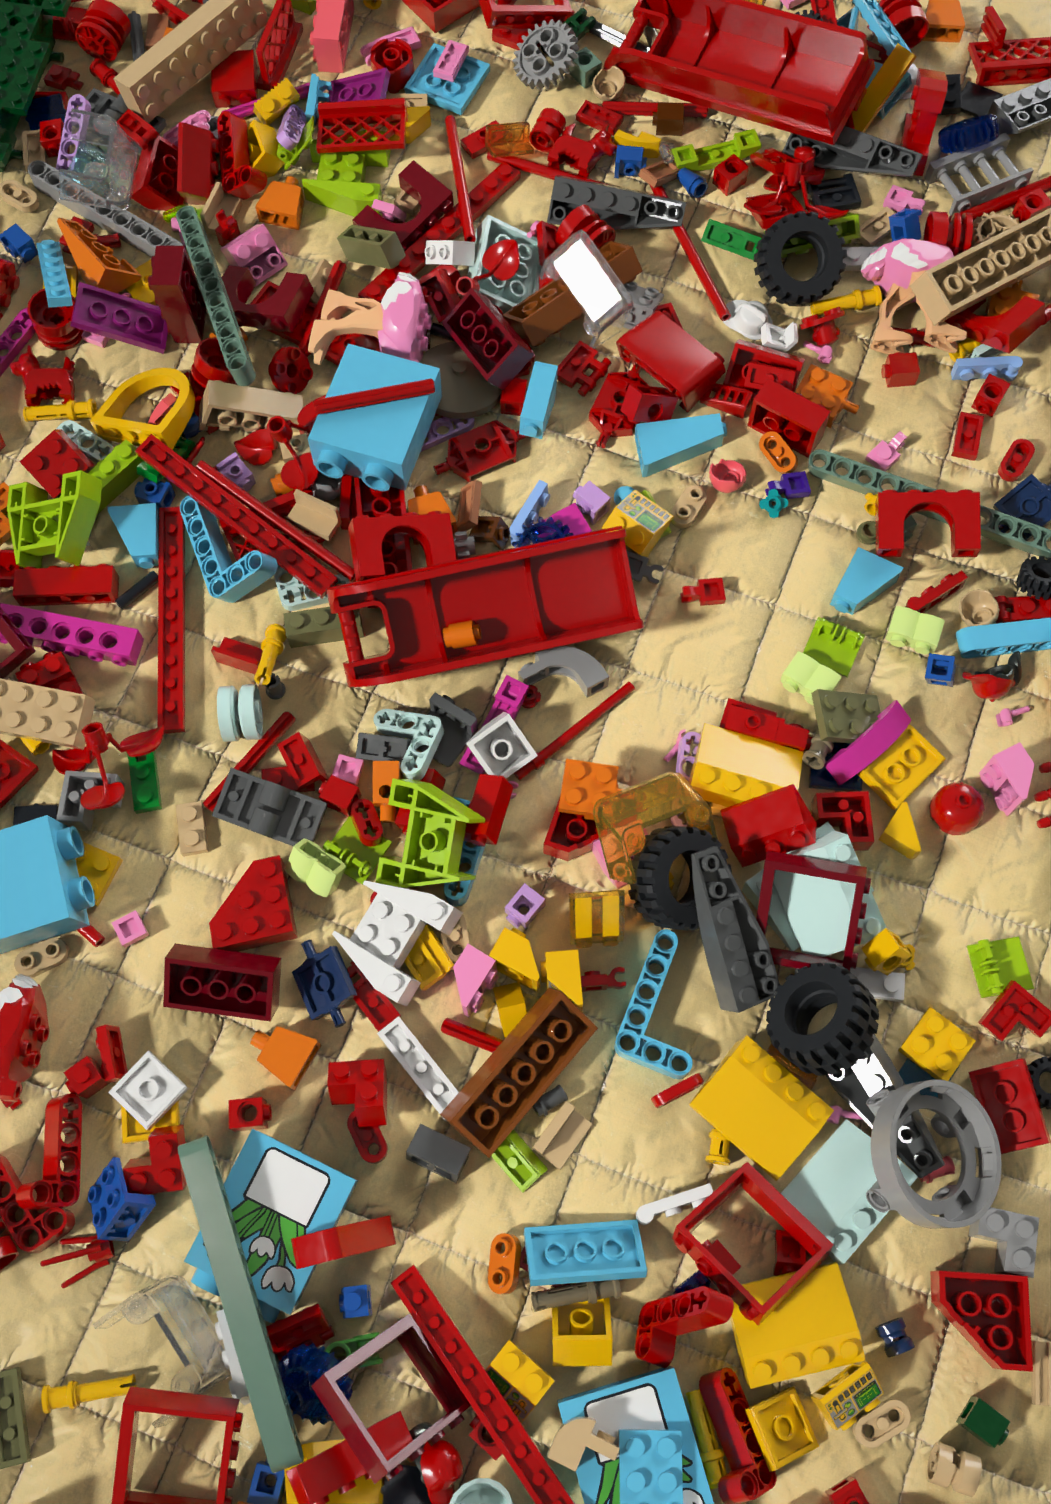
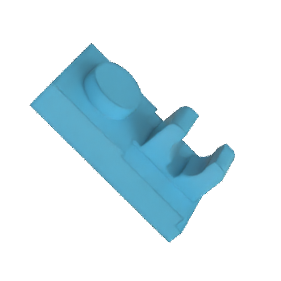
M316 74L311 75L305 111L307 122L312 116L315 117L313 126L317 125V119L319 118V101H330V95L323 93V91L332 90L331 82L319 80V76H316Z

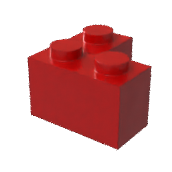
M437 269L419 279L425 303L428 307L431 306L438 322L442 323L461 299L447 270Z
M869 791L815 794L811 801V810L817 827H821L826 822L832 827H839L841 833L848 834L854 851H868L875 842Z
M384 1059L329 1062L327 1086L331 1104H355L359 1127L387 1125L388 1078Z
M184 1125L155 1128L148 1136L150 1157L130 1159L123 1167L128 1193L146 1195L183 1190L187 1185L178 1154V1145L186 1143Z

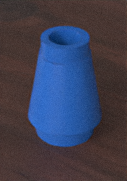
M687 168L680 169L677 179L688 194L695 198L702 197L708 188L706 179Z

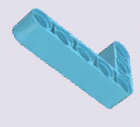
M186 496L182 500L180 512L208 592L212 597L228 603H234L276 573L278 568L277 560L257 550L249 552L232 564L215 515L190 496Z
M1051 618L962 628L956 632L960 655L964 659L1013 654L1016 651L1023 653L1051 649Z
M664 929L659 931L654 937L617 1034L614 1047L616 1053L626 1060L673 1079H683L692 1068L691 1056L681 1049L644 1035L678 946L677 935L671 930ZM667 939L672 943V948L662 949L658 941ZM657 963L661 965L663 972L653 974L649 970V965ZM642 988H649L652 990L654 997L648 1000L640 996L639 991ZM632 1013H640L644 1017V1023L635 1025L630 1021L629 1016ZM623 1038H630L633 1040L635 1047L629 1051L624 1050L620 1046V1041ZM649 1048L657 1049L660 1053V1059L657 1061L649 1060L646 1056V1050ZM676 1058L682 1059L686 1064V1069L681 1072L676 1071L672 1067V1060Z

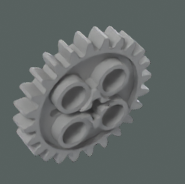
M551 19L549 24H547L543 20L541 27L536 23L534 31L528 29L529 35H522L524 41L523 43H517L520 50L514 51L517 58L513 59V63L516 65L514 70L517 73V77L525 86L529 85L531 89H534L536 86L538 90H541L543 85L546 89H549L551 82L556 86L558 78L563 81V74H570L569 66H575L572 59L578 58L575 51L579 50V46L576 44L578 42L576 34L567 23L563 24L561 20L555 23ZM539 42L555 65L553 67L538 48L537 44Z

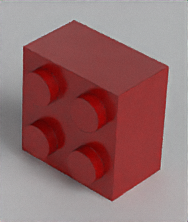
M54 429L19 461L54 499L61 496L63 474L80 470L88 473L95 467L62 429Z

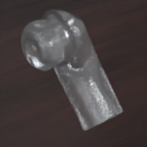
M668 141L662 142L659 147L663 162L666 164L674 160L671 149L675 148V145L673 143L669 144Z

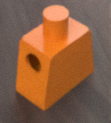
M929 0L925 11L929 22V30L922 41L960 43L965 28L960 2L958 0Z
M288 176L285 183L272 181L256 204L259 222L294 230L300 229L304 196L302 188L298 186L299 181L295 177Z
M417 486L413 490L415 498L407 501L409 512H416L418 515L427 514L431 511L450 513L452 533L458 532L456 519L441 492L429 493L427 486ZM412 537L414 545L420 544L416 539Z
M373 761L372 801L380 809V822L392 823L396 819V809H399V807L388 805L389 797L385 798V795L391 790L392 778L405 779L399 761Z
M279 1026L274 1029L271 1036L260 1030L256 1031L250 1042L251 1045L261 1050L257 1061L293 1091L296 1090L321 1047V1044L316 1039Z

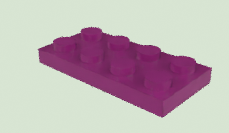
M79 282L71 327L161 354L164 353L168 330L166 321L162 319L160 307Z

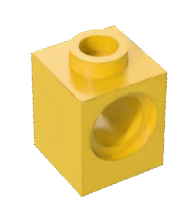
M887 928L883 929L861 948L867 956L864 959L866 964L874 972L878 970L887 976L912 956L899 936Z

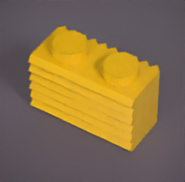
M284 78L281 84L278 83L277 86H274V89H271V92L268 91L267 94H264L261 100L257 99V103L254 102L253 112L263 124L270 125L284 114L291 104L299 102L300 95L288 78Z

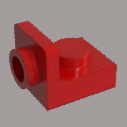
M776 1230L773 1275L779 1276L798 1271L806 1263V1249L787 1231Z

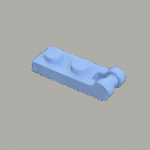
M1019 356L960 358L955 361L951 377L952 380L968 381L971 379H986L989 374H992L998 378L1013 381L1023 364V360Z
M541 480L537 482L511 524L509 530L512 546L520 547L524 545L525 533L530 525H535L541 507L547 505L550 499L548 483Z

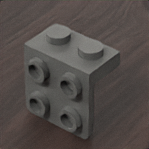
M435 692L429 699L431 710L427 715L436 716L441 720L444 735L433 759L445 767H450L467 745L466 743L478 731L477 718L471 710L467 708L461 709L456 706L455 702L447 695L441 696ZM422 745L417 749L424 752L429 746Z

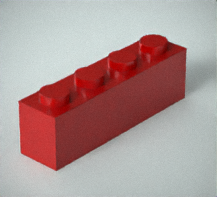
M99 564L97 566L74 565L73 567L50 566L48 568L25 567L24 569H15L12 596L20 606L116 603L115 600L118 598L119 575L114 566L108 564Z
M401 1411L366 1428L387 1461L413 1441ZM346 1440L286 1471L298 1504H326L330 1501L328 1497L330 1493L338 1490L339 1495L351 1490L357 1486L355 1479L363 1475L366 1480L370 1479V1476Z

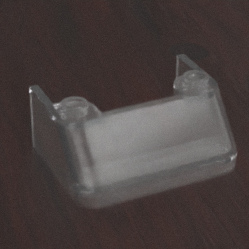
M72 108L71 139L106 146L107 153L105 164L98 162L88 163L84 167L83 173L59 169L60 200L117 211L128 209L131 203L138 161L137 145L112 117Z
M579 230L572 234L545 259L539 277L541 280L549 277L555 281L561 278L586 313L583 325L586 332L593 336L590 347L596 348L621 332L633 308V300L584 230Z
M179 1275L166 1276L138 1291L93 1323L95 1329H109L124 1317L132 1324H143L155 1317L185 1366L173 1377L170 1386L171 1391L206 1395L231 1376L230 1369H226L222 1359V1351H225L223 1340H219L214 1324L187 1281ZM163 1414L152 1425L155 1429L165 1426L178 1416Z

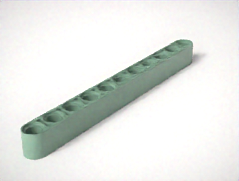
M184 206L177 211L176 218L226 366L237 385L248 386L255 380L256 373L205 228L192 206Z
M815 450L809 456L808 469L811 475L865 495L867 493L874 495L884 491L881 486L886 483L891 484L897 492H908L909 490L933 492L936 490L826 450ZM815 460H823L826 464L823 467H816L813 462ZM842 467L847 469L848 473L842 476L836 473V469ZM865 475L868 476L871 479V481L869 483L864 484L861 483L858 480V478L860 476ZM980 505V516L984 517L987 522L985 525H981V536L1036 556H1044V559L1051 558V550L1046 546V542L1051 541L1050 529ZM916 512L918 514L948 524L947 521L941 515L935 512ZM1002 524L1007 525L1010 528V532L1002 533L998 526ZM1030 533L1034 541H1025L1022 538V534Z
M204 1136L178 1145V1154L266 1457L272 1473H276L304 1462L303 1451L215 1153L209 1137Z

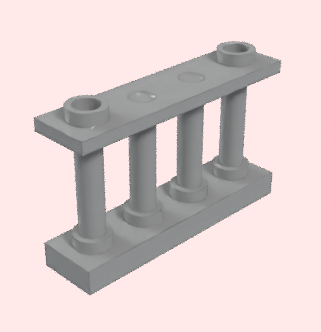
M1007 133L929 163L924 179L928 184L941 181L954 200L949 211L950 216L1029 184L1034 170L1028 168L1019 172L1005 153L1010 141ZM994 158L998 159L1010 176L1000 180L987 161ZM979 166L991 184L981 187L969 171V168ZM956 173L960 174L972 191L962 195L949 176Z

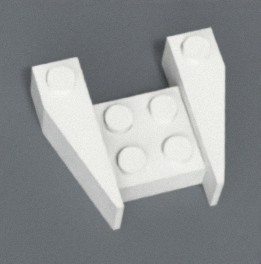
M364 881L363 885L377 892L376 897L351 938L336 931L332 935L377 991L396 1003L408 1006L421 982L401 971L400 967L427 923L449 936L463 912L430 893Z

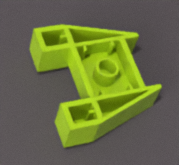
M367 130L358 131L356 133L359 136H362L364 133L367 132ZM378 131V132L383 135V134L386 133L387 131ZM373 135L366 141L374 142L378 138ZM351 136L345 143H353L356 139ZM329 138L323 142V145L331 144L334 140ZM317 139L313 140L309 147L313 163H319L317 180L302 179L306 200L353 217L358 215L367 205L372 208L375 199L383 201L380 184L364 183L367 166L388 167L391 149L317 153Z
M82 470L63 474L61 497L48 500V492L31 483L23 482L9 485L7 512L16 565L24 568H41L42 556L55 553V558L75 566H80L100 506L102 480Z
M392 778L388 805L409 809L410 815L403 857H380L375 883L400 888H412L475 880L476 875L460 872L459 865L466 823H485V818L431 783L413 779Z

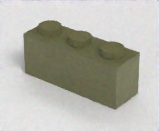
M351 225L337 237L347 260L351 262L393 269L406 256L396 232Z
M330 607L284 613L286 637L291 648L344 640L338 613L332 614ZM355 609L353 611L359 637L363 638L364 632L360 609Z

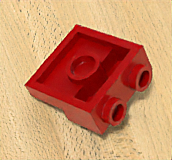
M56 651L48 652L43 656V660L35 664L33 662L25 663L20 667V671L15 673L19 682L84 694L62 651L58 653Z

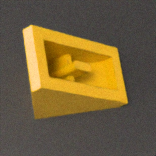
M902 802L878 840L907 858L915 859L921 852V847L908 803Z
M519 982L493 988L504 1039L527 1014Z

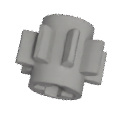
M466 531L455 532L454 545L458 560L469 558L470 555L476 554L474 537H467Z

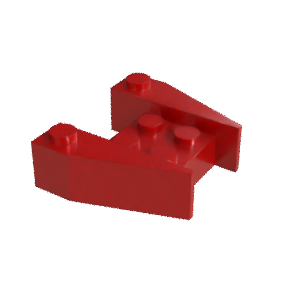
M918 68L916 85H914L911 100H914V108L912 114L906 113L900 144L904 148L923 155L913 174L916 176H923L938 114H941L947 94L948 80L945 72Z

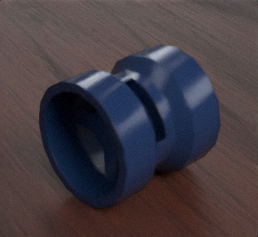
M902 1317L875 1327L878 1336L883 1338L885 1343L884 1351L888 1358L907 1352L915 1347L912 1339L905 1332L906 1325Z

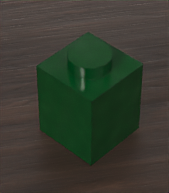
M970 1397L956 1420L959 1425L986 1446L993 1448L996 1445L1000 1446L1009 1434L1007 1427L1010 1421L978 1397Z

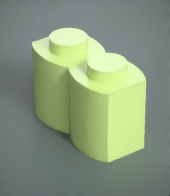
M896 606L885 639L896 647L910 646L917 653L934 654L945 620L934 615L919 613L907 607Z
M798 651L783 672L780 681L786 690L802 694L804 699L814 706L811 693L817 689L835 691L842 677L832 669L819 664L812 657Z
M302 839L294 845L285 867V871L294 880L306 883L316 895L326 898L337 890L346 869V865L340 859L325 853L319 845L308 839Z

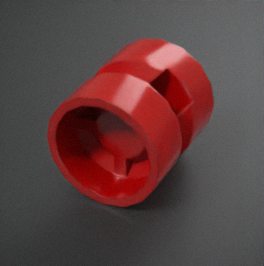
M545 108L540 112L536 124L529 135L531 144L537 150L550 152L554 148L555 141L561 136L566 126L563 114L553 108Z

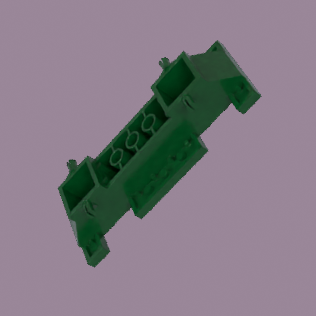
M0 0V172L4 173L11 159L23 160V150L14 149L17 141L14 132L21 115H27L46 66L50 61L63 62L64 60L63 52L53 51L56 43L53 36V16L65 18L71 0Z

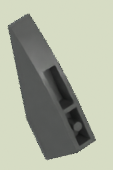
M1051 78L993 100L984 121L996 135L1007 133V135L1018 134L1051 121Z
M844 126L835 145L791 133L782 153L794 158V151L797 147L809 146L816 151L814 166L819 168L913 177L923 156L921 153Z
M557 175L554 179L547 223L561 225L565 217L576 207L588 205L598 214L601 220L606 221L614 230L682 226L687 202Z
M712 846L691 854L698 922L720 1009L740 1013L771 999V997H775L777 994L775 990L780 983L768 941L718 847Z
M875 1034L872 1036L874 1039L872 1046L865 1049V1055L861 1060L857 1058L853 1062L854 1065L848 1069L841 1068L839 1073L832 1075L828 1072L826 1073V1077L834 1090L871 1128L873 1127L875 1116L866 1104L868 1098L880 1090L888 1089V1091L905 1085ZM919 1109L912 1112L906 1117L900 1127L896 1149L897 1155L919 1178H922L944 1166L945 1163Z

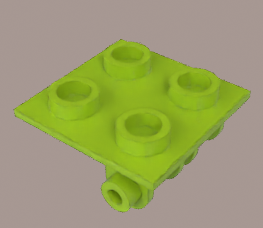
M314 116L304 126L300 141L292 151L285 149L278 143L277 156L285 162V171L290 165L294 166L300 158L301 151L303 149L307 150L312 144V134L315 130L313 127Z
M818 617L803 653L812 657L819 664L832 669L842 676L848 677L865 635L859 631L856 632L848 629L846 626L843 627L838 623L825 620L826 618Z
M349 816L333 840H327L324 843L323 849L325 853L337 857L346 865L344 874L363 885V882L368 879L379 863V858L383 857L392 842L383 837L378 845L373 847L365 846L360 841L353 821ZM367 827V834H370L371 837H374L375 833H373L371 829Z
M1019 937L990 942L988 939L978 941V944L966 946L981 998L1000 995L1011 980L1016 981L1025 990L1034 989Z

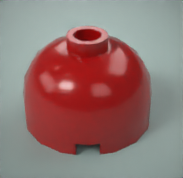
M952 782L941 787L932 797L929 806L931 819L935 820L936 824L940 826L939 829L950 835H965L974 830L981 822L985 811L984 800L980 793L971 785L963 782Z

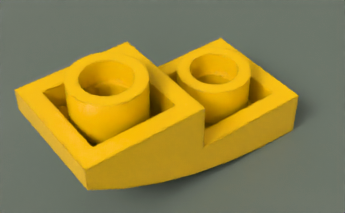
M619 129L614 135V143L616 145L644 147L643 157L658 158L660 155L661 139L654 135L641 131L640 135L636 137Z

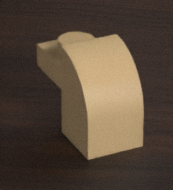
M582 1416L572 1418L561 1425L554 1436L547 1453V1458L576 1472L586 1447L614 1461L620 1448L614 1444L616 1439L614 1436L602 1430H598L597 1435L592 1433L596 1420Z

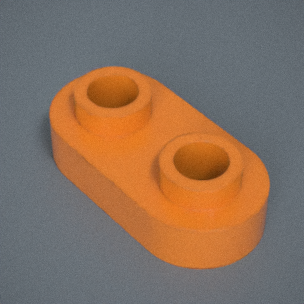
M770 431L765 433L759 441V448L779 473L787 474L794 472L798 466L796 454L777 432ZM776 442V447L770 449L771 443ZM790 459V464L783 466L784 461Z
M501 1233L491 1243L488 1284L490 1289L497 1294H510L518 1285L521 1243L512 1234ZM502 1244H505V1251L502 1253L501 1247ZM500 1274H502L503 1277L501 1283H499L498 1277Z

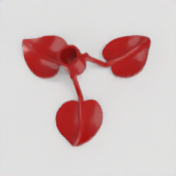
M798 158L785 159L783 175L776 176L773 174L765 181L764 189L777 192L773 201L755 199L744 203L745 209L756 214L775 215L782 211V206L777 205L782 191H797L801 186L805 206L808 210L807 214L815 212L818 213V218L820 219L825 216L832 220L840 218L849 212V209L844 211L827 206L810 205L805 175L802 174L803 160Z
M506 239L491 245L485 251L482 258L483 267L489 270L486 274L474 276V278L468 276L461 277L456 267L440 265L426 275L437 269H446L457 293L465 296L471 287L479 292V280L494 275L496 279L506 281L516 275L520 264L518 243L516 240ZM494 305L497 308V310L503 315L501 309L497 305Z
M326 395L321 396V397H319V398H317V399L325 398ZM313 401L299 412L297 421L300 425L292 423L291 420L286 422L281 416H274L268 421L267 429L256 430L246 437L234 441L240 456L255 466H261L271 461L273 450L277 449L276 440L284 443L294 457V460L286 462L281 470V479L290 489L308 490L314 485L319 476V471L313 464L311 453H304L298 458V455L289 443L292 439V428L304 432L308 429L312 430L318 415L315 413Z
M90 723L82 729L86 742L84 750L76 748L69 750L53 749V764L59 773L65 775L66 770H84L87 764L92 763L96 758L103 786H94L85 791L80 798V802L88 810L108 808L123 798L125 788L121 782L108 784L100 754L108 750L109 742L120 752H127L130 757L149 754L161 744L165 727L163 725L125 738L119 744L112 737L111 733H105L102 723Z

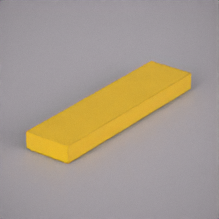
M899 43L868 86L858 110L852 111L855 130L865 133L917 56Z

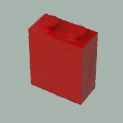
M254 49L234 51L211 70V92L216 108L236 107L258 99L256 83L258 80L257 62Z

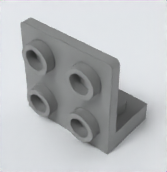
M633 281L624 284L618 288L615 294L610 295L604 321L632 329L654 313L657 306L663 300L664 294L659 293L655 288L637 286L638 284Z

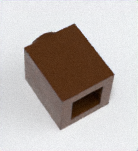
M658 102L657 112H653L652 126H656V135L682 136L684 103Z

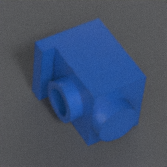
M617 145L614 178H619V175L639 177L640 170L646 167L647 157H643L644 147Z
M905 208L889 216L892 242L902 238L921 239L918 217L922 215L921 210Z
M16 223L0 234V241L7 253L10 252L14 258L19 257L24 263H27L38 255L32 238Z
M144 478L143 482L139 481L134 489V494L139 504L156 503L158 508L170 507L176 496L171 483L167 481L165 483L161 481L155 483Z
M929 653L925 674L927 684L953 687L956 671L955 656Z
M370 1285L341 1288L339 1308L340 1312L343 1313V1319L372 1316Z
M267 1457L265 1462L259 1461L256 1463L247 1503L282 1504L285 1489L284 1470L272 1473ZM269 1474L274 1475L276 1478L274 1486H269L266 1482Z

